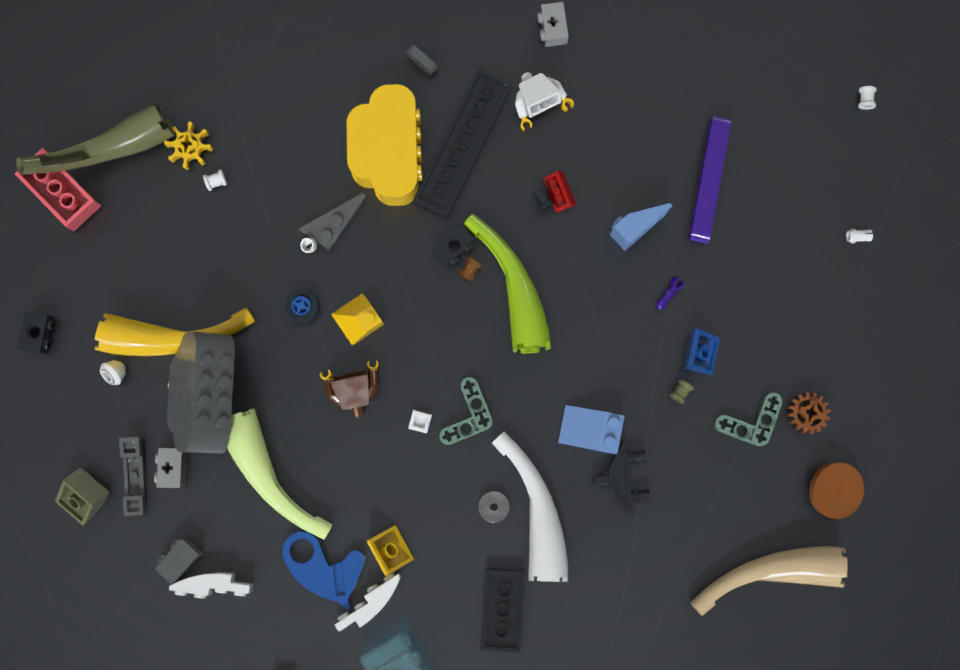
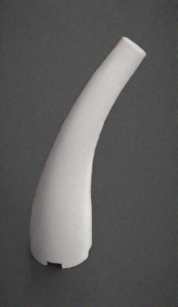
M504 431L492 444L503 456L507 455L513 462L525 483L530 497L528 581H534V576H537V581L560 582V577H562V582H568L566 545L552 497L531 460Z

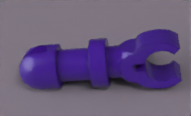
M674 276L671 279L669 288L665 289V294L657 300L656 308L663 310L668 305L669 299L675 296L674 293L684 286L685 282L679 281L676 284L680 277Z

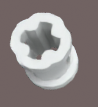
M863 86L859 88L861 101L858 104V108L873 109L876 107L874 102L876 87Z
M222 169L208 176L206 174L203 175L204 182L209 191L214 187L227 185Z

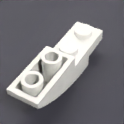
M213 572L181 580L169 586V590L175 591L176 595L186 596L187 593L194 594L195 598L205 599L206 596L213 594V589L217 593L233 591L234 595L246 596V593L249 594L253 591L254 584L235 581L236 573Z
M391 573L383 579L385 582L380 586L376 583L368 588V593L364 596L368 603L363 601L354 607L356 611L351 614L346 612L337 618L339 622L335 624L338 632L355 621L359 627L369 622L393 595L401 578L400 573L397 575Z

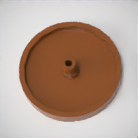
M843 462L827 463L817 470L811 480L809 489L810 500L814 508L826 517L832 519L848 517L857 510L862 502L864 495L863 479L860 473L849 464Z

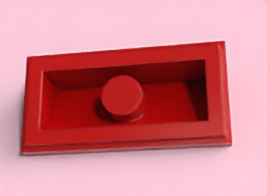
M557 170L542 178L545 187L549 189L548 193L551 200L555 203L554 209L556 213L577 205L563 171Z

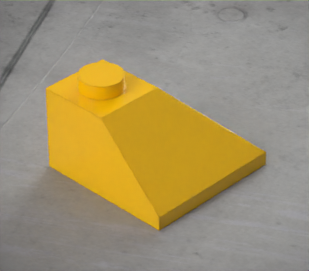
M363 293L331 314L352 346L384 325Z

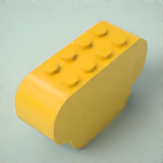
M398 84L378 87L372 93L369 104L356 106L347 117V163L352 176L360 186L374 188L377 198L389 206H402L411 203L419 189V181H423L421 164H419L422 162L421 146H418V144H422L420 127H418L421 126L420 109L416 108L413 93L407 87Z

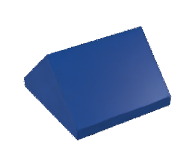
M701 329L691 331L683 369L713 375L720 338Z

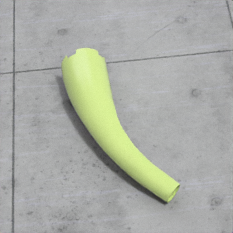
M255 409L231 415L230 439L227 449L247 481L278 513L298 527L325 540L333 524L319 516L315 518L304 511L282 489L277 481Z

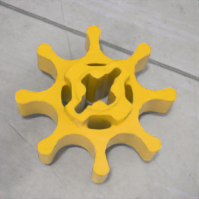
M188 122V130L184 133L179 132L175 126L172 127V130L177 134V138L173 142L164 141L168 148H175L174 154L169 156L168 159L174 163L178 158H184L183 167L186 170H189V163L193 159H197L201 165H205L204 160L200 157L202 151H213V147L210 144H202L203 138L209 135L207 130L203 129L199 134H194L195 126L192 122Z

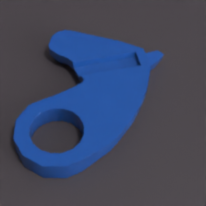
M299 531L290 535L284 542L282 555L293 577L309 591L320 597L338 601L349 611L351 606L348 598L354 590L365 564L364 554L353 550L347 555L345 560L329 566L318 537L305 531ZM298 539H306L313 545L314 554L306 563H300L292 557L291 547Z

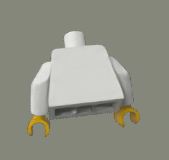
M527 72L521 77L523 82L519 84L520 91L516 93L515 106L519 118L522 119L521 129L525 131L523 127L525 122L529 123L530 129L532 127V122L527 119V116L531 118L561 103V100L563 111L566 112L568 110L565 103H568L571 108L573 107V100L566 97L567 94L558 80L546 77L543 73L532 76L530 72Z

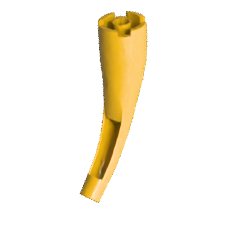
M247 307L231 315L232 318L223 323L206 329L195 330L194 332L232 336L254 323L255 320ZM105 313L103 315L106 318L105 321H99L96 330L95 340L99 341V346L96 345L95 350L126 356L179 353L180 343L186 332Z

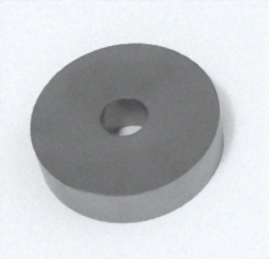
M497 491L484 494L478 505L482 518L491 523H497L505 519L510 508L509 501L505 495ZM496 503L498 505L497 510H491L490 505Z

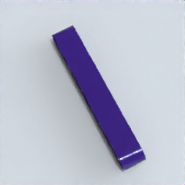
M712 115L689 232V240L708 244L711 237L731 127V119Z

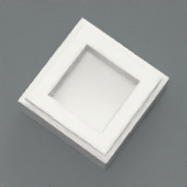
M413 410L408 429L427 434L432 415Z

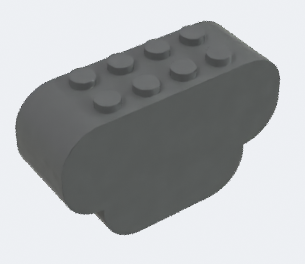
M189 331L182 337L179 354L174 356L170 367L167 424L170 432L174 433V443L178 452L222 454L228 447L235 354L234 341L230 335Z

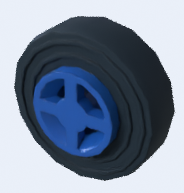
M303 289L291 293L285 302L287 316L299 324L309 323L314 320L320 308L316 296L310 291Z

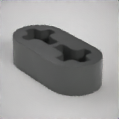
M412 44L406 50L408 57L427 74L432 75L437 70L436 64L415 45Z

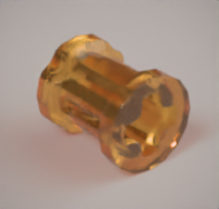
M467 257L465 266L458 274L473 282L476 271L482 265L476 260Z

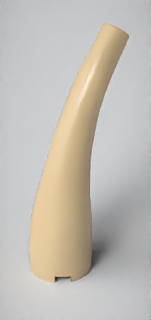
M833 546L805 547L757 558L731 570L714 581L690 603L703 616L716 605L714 602L721 596L741 585L757 580L843 588L845 583L841 582L842 577L847 578V557H842V552L846 550L844 547Z

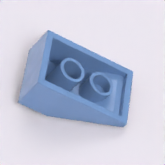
M671 203L630 213L625 217L620 216L611 227V237L626 251L667 215L672 207Z
M565 405L558 443L616 455L625 416Z

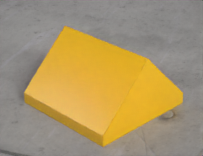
M396 525L367 541L385 576L414 560Z

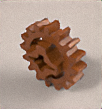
M805 392L803 396L798 394L796 395L797 400H791L793 406L787 407V409L791 410L787 417H792L789 423L796 424L795 430L802 428L801 433L803 434L807 430L809 434H814V429L816 432H821V427H827L825 420L831 419L827 416V413L831 412V410L826 409L829 403L822 402L823 396L816 398V393L809 395L808 392ZM807 400L805 406H799L803 401ZM806 410H809V412L812 413V416H809V414L806 413ZM814 420H819L815 425L810 426Z

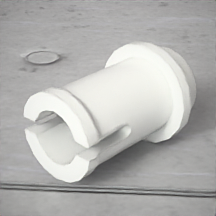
M853 228L847 231L846 239L852 244L860 241L871 242L873 234L869 233H872V230H855Z

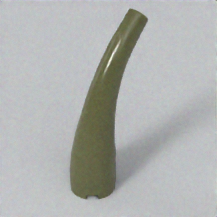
M154 102L91 140L56 152L18 157L16 166L20 175L51 173L86 167L146 151L174 137L175 132L172 130L173 126L169 119L160 112L162 108Z

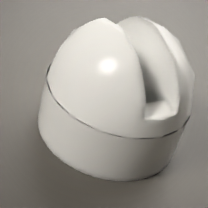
M304 238L301 241L300 247L303 252L312 253L317 249V243L313 238Z

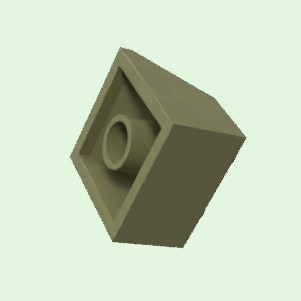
M78 468L63 480L55 502L80 524L85 526L105 503L109 491L102 484L94 480L88 472Z

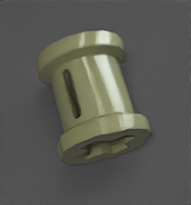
M679 379L678 386L669 396L675 401L684 404L686 396L690 391H693L694 387L688 382Z

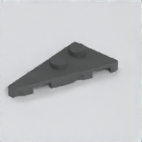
M363 193L300 227L299 231L309 238H313L318 244L330 251L367 196Z

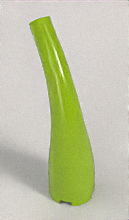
M475 214L470 215L463 224V227L475 238L478 237L491 250L506 277L513 352L515 353L520 349L521 354L540 352L539 349L541 347H545V350L551 349L546 315L534 284L523 264L509 245L490 226Z

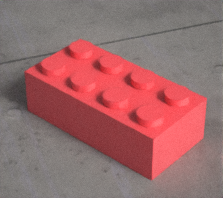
M42 148L35 155L46 154L49 152ZM67 170L20 175L18 171L15 173L60 222L73 232L101 207L97 200Z

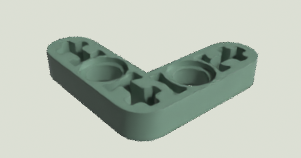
M467 377L461 382V390L472 417L441 430L439 437L445 445H451L486 431L492 426L493 421L477 381L472 377ZM467 381L475 384L472 387L473 392L478 391L479 395L467 398V395H471L469 389H464ZM475 398L482 401V406L479 409H474L471 406V401ZM483 409L486 410V413H482L485 419H489L486 427L478 424L481 418L479 415L475 417L474 413L481 412ZM465 423L469 424L472 428L471 432L467 435L463 434L460 430L461 426ZM457 427L461 438L457 439V435L452 436V441L450 442L447 439H443L445 431L453 433L455 432L453 428Z
M777 393L765 395L754 425L727 415H721L715 419L714 427L720 433L755 446H764L770 440L782 405V398ZM775 397L774 401H776L777 404H774L771 407V410H774V413H772L771 411H765L764 409H768L771 404L768 401V399ZM768 414L771 417L769 425L762 423V415ZM726 419L725 423L733 425V422H735L733 428L724 427L722 429L719 421ZM739 425L745 426L747 430L744 436L737 434V427ZM758 426L768 428V431L764 430L762 433L764 441L758 442V438L755 437L762 430L758 429Z

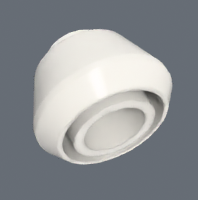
M112 360L102 363L100 366L101 376L111 385H119L126 374V367L120 361Z

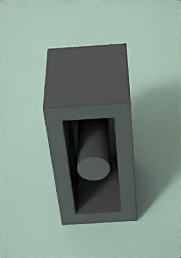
M187 538L177 539L170 547L172 550L167 555H162L157 561L158 566L155 570L171 585L177 583L203 554Z

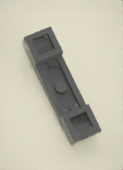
M140 437L119 438L120 458L123 457L125 489L123 513L124 516L144 515L146 479Z

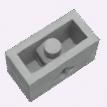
M563 2L542 4L540 12H537L538 23H542L543 28L540 30L541 41H545V47L567 44L569 36Z
M176 448L158 449L155 455V462L158 464L157 472L154 474V482L157 483L156 488H185L186 452H178ZM167 466H173V470H167Z

